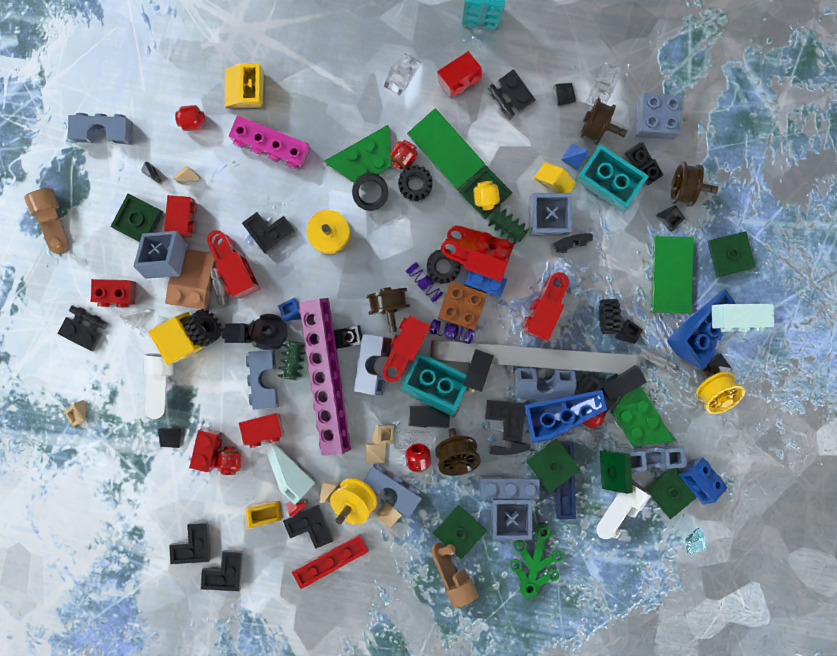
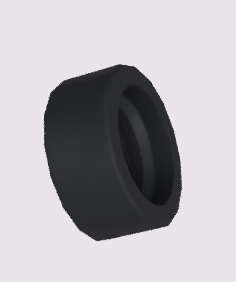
M362 174L353 183V200L363 210H378L384 206L388 199L387 184L378 174ZM366 181L378 183L382 191L380 198L373 203L363 201L359 196L361 184Z

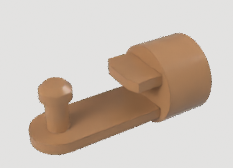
M39 189L26 194L24 200L28 211L39 222L49 250L55 254L64 253L68 249V241L56 211L59 208V204L53 189Z
M435 543L431 549L432 557L446 587L445 591L452 608H460L472 603L479 595L467 570L461 569L457 573L449 556L455 554V546L449 544L445 547L442 543Z

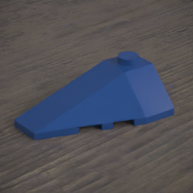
M726 289L722 290L679 326L667 340L677 356L699 369H704L715 356L717 351L715 350L716 344L723 336L721 328H712V305L736 304Z
M602 390L525 405L532 443L552 440L607 410Z

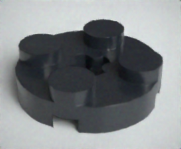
M275 314L260 315V318L256 321L253 320L248 328L252 345L264 350L280 349L288 336L286 323ZM267 329H271L272 333L265 334L263 332H266Z

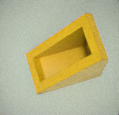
M544 162L534 177L535 180L555 193H570L576 184L564 168Z
M280 501L253 503L245 508L247 528L250 529L280 521Z

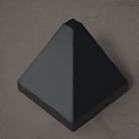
M572 83L554 85L553 89L557 106L576 102Z
M147 161L144 162L141 169L142 173L160 183L161 179L154 165Z
M677 205L656 215L671 232L685 219Z
M626 319L621 326L620 333H617L615 338L635 344L643 329L629 319Z
M721 353L712 358L706 365L712 375L732 369Z
M158 429L160 447L180 448L181 429Z

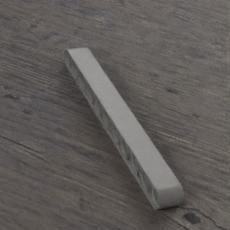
M436 340L431 341L430 355L435 360L471 362L474 351L477 349L493 355L491 364L619 374L634 365L639 366L640 356L477 343L466 344Z

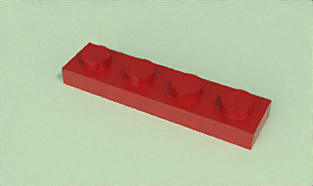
M358 534L294 569L292 574L300 589H303L368 553L369 549L362 536Z

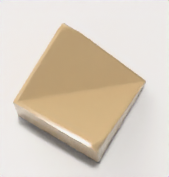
M325 480L322 484L319 501L321 503L330 502L331 495L338 489L339 483Z

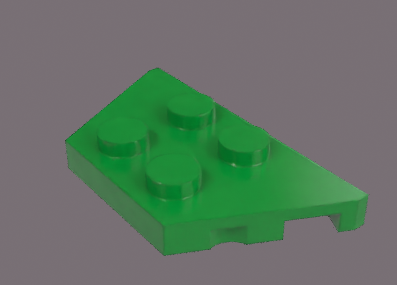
M384 126L324 160V162L353 183L356 178L365 173L380 175L391 168L389 126Z
M641 386L620 397V401L615 405L611 413L632 446L671 443L675 441Z

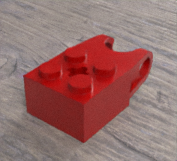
M458 225L450 227L447 232L448 239H445L441 244L442 253L446 257L464 264V269L501 282L514 243L507 239L494 237L487 232H480ZM458 231L461 234V238H454L451 232ZM451 244L455 246L456 250L450 252L446 249L445 245Z
M220 230L210 232L207 236V243L217 264L215 269L219 277H223L226 282L224 288L228 295L241 299L260 290L261 288L245 255L238 252L231 237ZM216 234H219L215 237L214 242L212 243V237ZM222 238L221 244L218 245V241Z
M557 272L547 278L538 298L533 299L529 310H532L530 316L525 317L522 323L523 333L541 341H549L564 308V304H561L569 285V278L566 274ZM555 278L560 281V287L554 285Z
M410 315L408 319L403 318L399 326L402 331L399 336H394L390 344L393 346V349L382 371L386 381L395 382L401 377L408 361L414 360L430 325ZM389 367L397 369L398 374L396 377L388 376L387 370Z

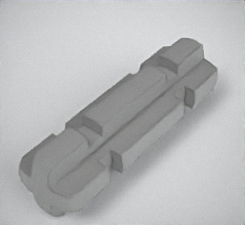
M213 268L210 270L211 278H213L212 283L215 295H217V304L225 305L228 303V296L225 295L223 277L220 278L216 269Z
M642 348L639 353L640 358L648 359L649 362L661 368L664 367V369L673 372L676 368V362L667 360V358L655 352L651 353L649 349Z

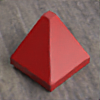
M299 500L295 505L292 502L286 503L289 516L293 517L308 504V500Z

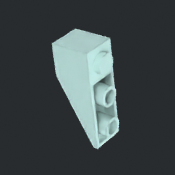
M273 443L266 451L280 491L295 505L315 482L309 474L304 473L298 467L296 461L290 459L281 447Z

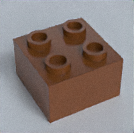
M451 281L438 319L475 331L487 294Z

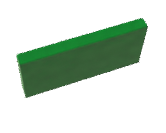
M436 108L407 132L411 140L456 190H459L486 165Z
M654 236L652 313H692L694 237Z

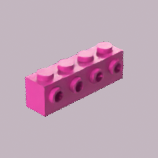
M238 115L228 136L235 146L240 148L244 146L249 147L251 152L258 155L264 153L268 155L270 160L279 162V160L284 161L286 166L293 169L297 167L303 168L310 151L308 143Z

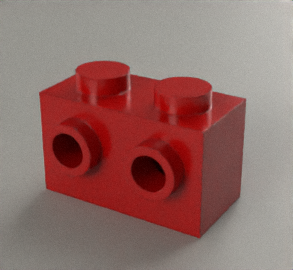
M468 51L437 71L438 82L451 98L461 94L468 86L478 83L482 78V67Z
M167 195L164 232L177 231L182 237L192 238V233H195L196 230L194 214L197 213L198 208L193 198Z
M91 279L90 302L97 303V307H109L110 304H117L116 307L129 308V304H135V281Z
M278 413L239 422L243 445L250 446V448L262 446L261 442L268 441L269 444L279 442L280 437L285 436L280 414Z
M206 428L198 430L189 466L190 469L210 472L216 468L217 452L221 448L223 440L221 438L222 432Z

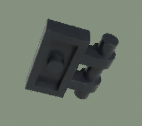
M514 69L498 80L501 88L497 89L494 84L488 87L491 93L490 96L498 102L501 107L500 110L503 114L506 113L509 119L515 116L512 108L516 107L520 113L536 100ZM504 93L509 97L510 102L507 103L502 95Z
M72 305L69 308V312L75 314L74 319L66 317L57 334L90 351H94L102 336L96 330L98 327L104 329L107 322L101 320V317L97 315L93 316L87 313L86 309L82 307L78 308ZM83 319L90 322L89 327L81 324Z

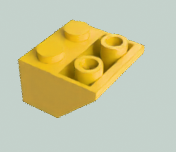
M240 63L225 69V108H263L264 70L260 63Z
M189 312L177 315L148 331L167 366L192 356L204 348L200 347V344L197 346L195 344L196 341L192 342L190 340L192 337L186 334L188 331H185L184 327L186 325L184 323L191 316Z

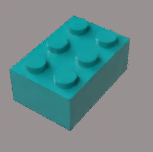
M464 0L462 25H466L469 28L481 26L488 30L499 28L505 0Z
M600 144L586 162L575 181L623 212L628 208L649 176Z
M418 352L400 392L452 416L466 389V386H463L466 374Z

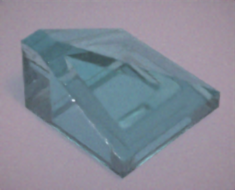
M696 528L685 539L687 554L706 550L705 535L700 528Z

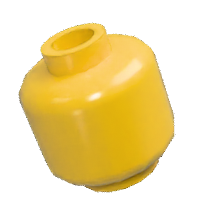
M493 181L477 183L478 186L473 189L475 205L482 207L483 210L494 209V205L500 201L498 185L493 184Z

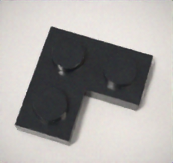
M258 212L242 222L264 254H267L296 232L284 215L269 227Z
M486 400L485 419L504 421L502 440L522 442L525 403Z
M319 505L283 520L290 539L308 531L315 549L334 541Z
M208 522L187 524L188 542L171 543L169 545L170 564L209 562L211 557Z
M223 550L221 569L203 568L201 573V589L240 591L243 551Z

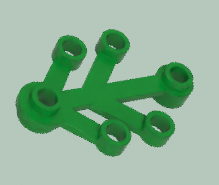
M540 523L535 527V534L538 538L533 558L528 553L524 541L517 540L514 543L515 550L521 554L530 569L527 578L521 569L522 564L518 559H512L509 563L511 570L516 572L521 581L520 592L526 598L535 597L539 592V587L545 583L558 580L559 573L555 568L548 569L547 574L536 579L537 572L554 562H561L564 559L562 551L555 549L551 555L541 560L545 540L551 535V529L545 523ZM545 529L547 533L546 535H540V531ZM519 543L524 545L522 549H517ZM556 553L561 554V557L559 559L554 558V555ZM514 562L519 563V566L517 568L512 567V564ZM556 572V576L551 578L550 573ZM532 586L533 590L528 592L526 588Z

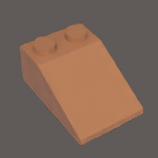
M186 250L180 276L170 277L165 304L209 310L213 286L210 270L215 268L216 265L212 253Z

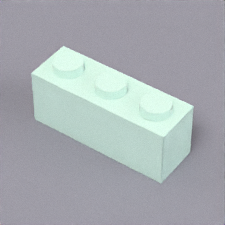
M773 304L712 305V328H721V332H733V328H737V332H748L750 328H753L754 331H766V327H774Z

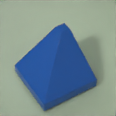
M571 143L561 160L577 170L589 151Z
M295 297L278 305L284 321L302 319Z

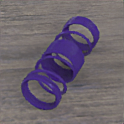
M415 262L405 272L409 276L419 273L414 282H418L417 285L422 291L430 286L425 295H430L437 291L430 299L433 303L443 295V292L438 293L440 290L438 288L427 294L434 285V282H432L433 280L428 275L416 281L423 272V269L410 275L419 267L417 262Z
M434 319L431 322V334L439 335L441 321ZM446 323L443 334H445L446 338L455 341L460 338L461 340L464 328H461L460 336L456 339L459 333V326ZM468 329L465 334V341L461 340V342L470 344L473 340L474 331Z

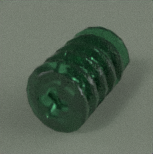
M499 205L490 217L488 226L491 227L495 224V232L502 229L501 236L507 233V240L514 238V245L518 242L520 243L531 227L525 230V222L518 225L519 218L512 220L513 214L511 213L506 216L507 209L500 212L501 205Z
M287 340L288 343L282 344L287 351L281 352L286 358L280 359V362L285 364V366L278 368L283 371V374H278L277 377L299 381L296 378L302 377V374L297 370L303 369V366L299 363L305 361L304 358L300 357V355L306 354L301 349V347H305V343Z

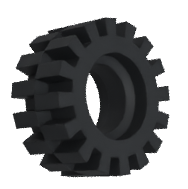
M410 165L409 168L403 169L398 178L401 194L410 201H419L420 199H425L426 196L428 197L433 185L430 172L423 166L419 167V165ZM418 176L422 179L423 186L419 190H412L408 186V181L411 177Z
M441 249L435 250L427 260V273L436 283L447 284L454 281L459 275L461 263L446 257ZM446 259L450 262L451 269L448 273L442 274L437 271L436 264L439 260Z
M601 299L598 314L602 334L620 333L622 316L620 315L619 300Z
M204 309L196 311L184 323L186 325L184 329L188 331L186 333L187 336H191L190 340L192 342L195 340V344L197 346L200 344V347L209 346L222 335V328H219L222 325L217 323L219 319L217 317L214 318L213 313L209 314V310L204 311Z

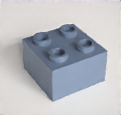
M643 93L638 99L636 137L676 138L680 134L683 96Z
M533 193L531 195L530 235H569L572 233V193Z
M177 231L142 234L133 267L145 279L180 276L188 243Z
M491 499V536L493 540H532V499Z

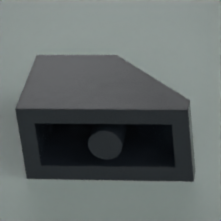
M225 324V328H222V339H225L224 343H251L248 333L250 324Z

